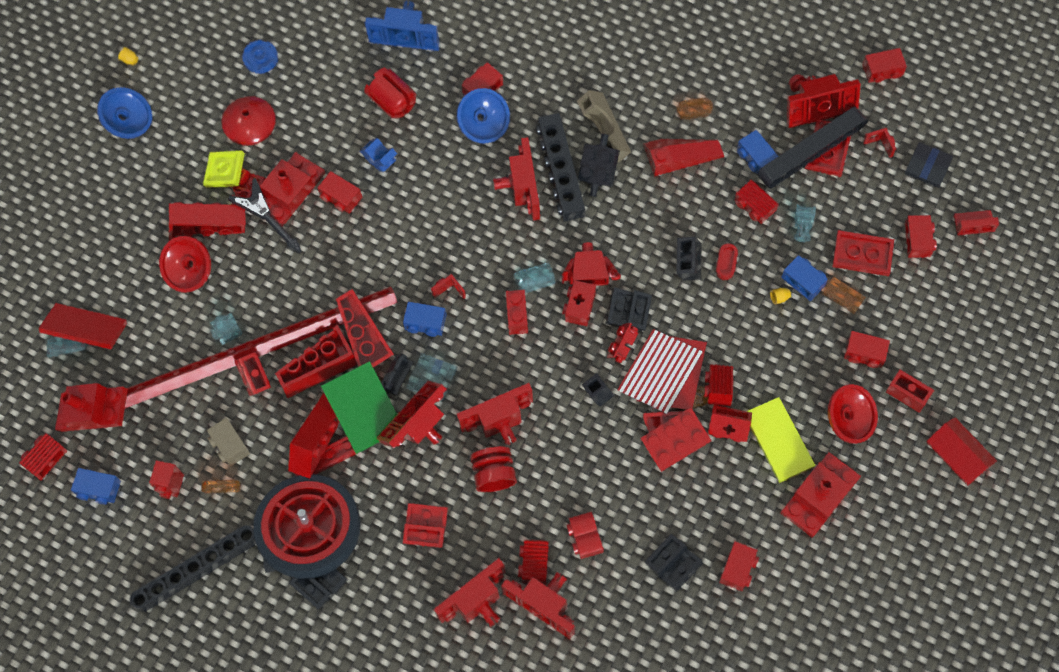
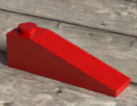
M658 139L643 143L654 176L724 157L719 140Z

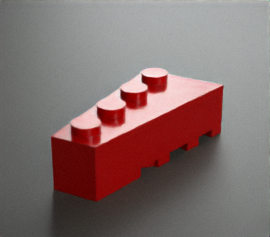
M182 202L169 203V240L180 235L192 237L193 234H201L203 237L213 235L215 232H218L220 235L245 233V209L234 203L230 205L221 203L202 204L200 202L184 204Z
M338 324L332 328L333 331L328 335H323L314 346L305 349L300 357L294 358L275 373L287 398L357 365L354 354Z

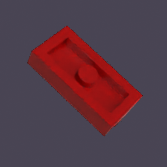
M991 210L954 214L957 235L995 232L999 225L998 217H993Z

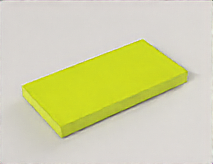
M779 397L747 411L752 412L750 428L779 483L815 468V463Z

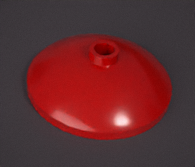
M246 96L233 101L227 106L222 115L221 122L225 135L232 142L249 146L258 144L271 135L276 124V116L272 106L266 100L255 96Z
M179 236L171 239L162 249L159 268L164 281L169 287L179 292H193L201 288L208 280L211 272V258L207 248L201 241L191 236Z
M849 384L841 386L832 394L828 404V419L832 430L841 440L856 444L862 443L872 436L878 422V411L873 397L866 389L859 385Z

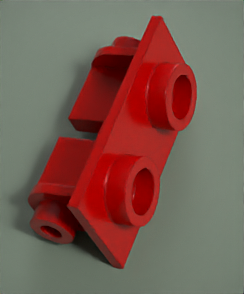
M631 323L621 325L616 332L617 337L608 348L607 358H615V361L618 363L625 361L630 351V348L626 347L625 344L633 345L638 335V329L631 326Z

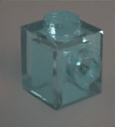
M232 313L218 316L214 321L210 322L213 327L210 330L215 340L219 339L222 345L243 335Z

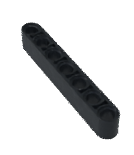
M857 107L851 108L763 166L758 171L757 176L768 189H772L807 166V164L828 152L830 148H834L846 140L847 136H852L868 123V119Z
M248 525L238 528L137 589L130 596V604L138 611L146 612L256 545L253 528ZM246 533H252V537L249 540H243ZM234 543V548L231 551H226L227 545ZM217 554L214 561H208L210 555ZM199 564V569L191 573L192 566ZM181 575V580L178 583H173L174 577ZM163 586V591L160 594H155L156 588ZM145 597V602L142 605H138L139 598Z

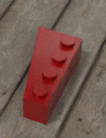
M353 289L338 297L336 301L358 367L370 361L374 368L393 356V352Z
M324 393L290 443L288 471L309 479L339 424V420Z

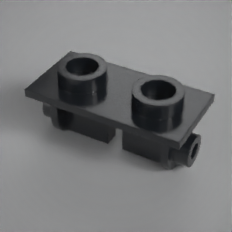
M401 353L399 356L396 354L381 382L384 390L394 395H397L414 363L408 360L406 355Z

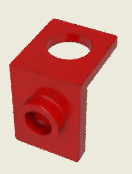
M887 128L865 135L864 145L881 140L889 158L893 157L896 150L895 140L893 136H890Z
M452 274L446 278H441L431 288L434 298L451 286L458 291L463 299L466 298V293Z

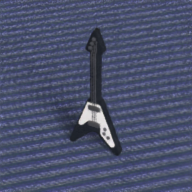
M255 178L252 180V196L250 198L228 197V201L266 220L287 243V248L298 254L301 253L297 239H293L270 215V210Z

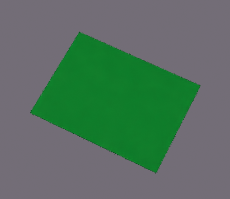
M370 361L321 386L356 454L379 442L376 439L377 436L397 415Z

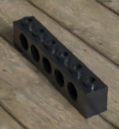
M560 113L538 117L536 131L537 135H541L542 138L540 140L541 150L546 153V156H544L545 166L550 168V172H548L549 181L554 183L555 188L552 189L553 196L559 202V205H556L558 215H562L563 222L585 217V206ZM561 182H567L568 184L562 185V184H560V183H561ZM565 198H571L572 200H571V201H565L564 199H565Z

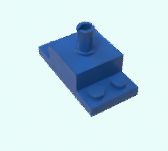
M404 1L403 9L386 7L384 19L366 17L365 26L369 43L439 51L440 42L437 26L424 24L422 11H414L415 4L409 1V6L407 5L408 1Z

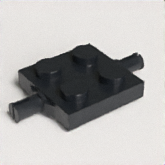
M601 133L600 144L584 145L578 180L585 181L591 185L589 196L597 197L599 186L613 187L620 150L611 149L607 146L609 137L607 134Z

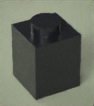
M598 373L582 384L588 395L599 407L615 396Z

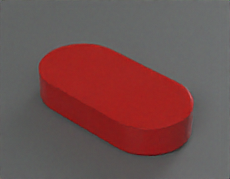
M724 244L719 249L716 275L722 280L731 279L735 273L738 249L733 244Z

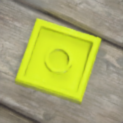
M243 151L210 152L203 185L206 188L239 186L245 153Z

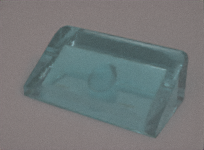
M549 263L513 273L518 290H525V293L556 283Z
M60 337L50 338L47 340V357L82 351L86 349L88 344Z

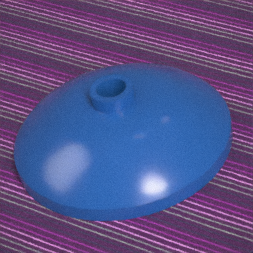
M113 88L105 92L98 102L97 114L101 124L108 132L117 137L125 139L139 137L151 125L152 111L149 103L141 94L132 89Z
M480 88L467 93L461 99L457 108L458 126L461 132L473 142L482 144L494 142L504 135L509 126V107L504 98L491 89ZM478 114L482 115V120L478 119Z

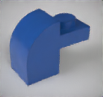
M378 138L372 139L360 150V153L367 161L381 172L386 171L396 161L394 158L397 154L393 148L387 149Z

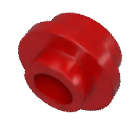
M800 74L794 75L789 81L790 89L793 92L800 91V83L805 82L806 78Z

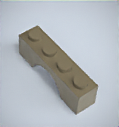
M588 90L577 100L583 115L597 126L600 133L609 135L607 146L611 149L620 150L619 163L631 153V150L604 94Z

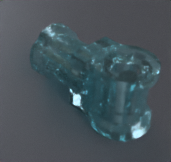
M800 204L796 205L794 220L797 231L794 235L795 240L799 242L811 240V235L809 234L815 219L816 206L811 208L800 206Z

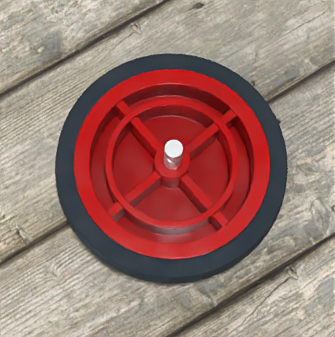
M312 474L310 479L301 475L289 478L271 489L257 508L253 530L260 554L276 571L294 578H314L335 570L347 560L357 545L361 525L357 504L348 490L331 478Z

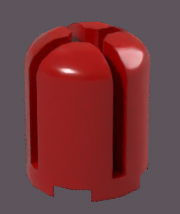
M384 67L378 70L373 75L376 78L371 82L370 86L366 84L365 94L391 118L399 119L405 116L415 105L416 92L391 68L387 69Z

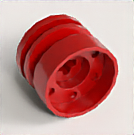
M503 446L490 447L479 450L470 456L471 463L473 464L472 470L478 472L474 475L477 491L495 492L510 488L517 483L515 470L513 467H509L513 463L510 457V448Z

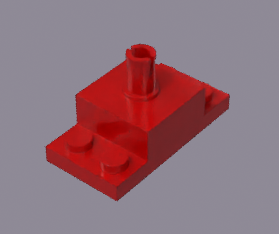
M835 74L820 78L812 75V79L810 76L807 77L805 82L800 83V94L787 97L788 127L792 128L836 117L853 107L859 109L861 83L858 79L840 83Z
M526 137L521 138V145L518 146L519 155L509 157V177L493 178L495 190L513 189L515 206L527 205L528 215L532 214L534 221L540 220V205L529 138Z
M296 152L288 162L281 159L259 186L270 210V215L281 227L285 225L325 174L324 169Z
M427 381L376 439L380 443L392 448L400 446L405 439L419 444L425 436L433 445L439 442L437 438L441 440L442 435L433 427L444 414L434 403L439 402L443 398V393L447 389L442 384Z
M98 383L66 386V391L61 393L55 430L65 432L122 426L128 389L123 386L106 388Z
M524 384L457 413L458 424L462 433L474 431L480 425L486 438L501 433L505 445H510V440L512 443L516 442L517 438L511 427L522 423L520 409L527 408L533 402L530 384Z
M828 452L798 488L792 499L781 511V514L813 538L861 476Z
M498 558L433 610L441 623L451 621L458 611L467 623L481 614L490 627L494 626V621L497 623L501 618L490 607L500 598L498 589L493 583L497 584L505 577L504 574L506 572L503 562Z
M556 572L548 586L532 577L524 590L514 580L510 582L506 579L504 581L502 591L505 596L571 640L575 634L574 621L568 616L563 615L567 609V600L557 594L562 585L567 581L563 575L560 576L561 574Z

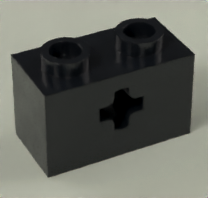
M696 236L677 238L676 274L683 281L701 280V242Z

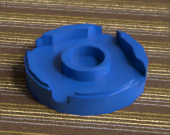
M256 40L245 47L242 59L249 71L263 74L276 66L278 53L271 42Z

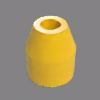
M124 47L120 51L119 60L130 65H135L138 62V57L132 50Z
M777 288L770 291L771 301L775 305L783 303L791 297V292L788 288Z

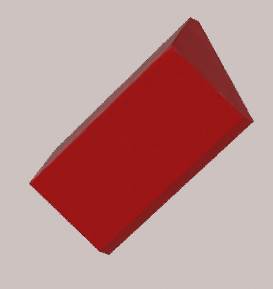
M956 417L946 422L926 441L967 486L997 462Z

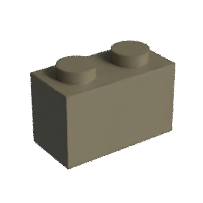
M227 417L207 430L210 435L207 438L213 448L218 447L220 452L217 455L223 463L227 461L230 467L250 454Z

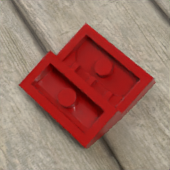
M408 503L403 544L443 548L448 507Z

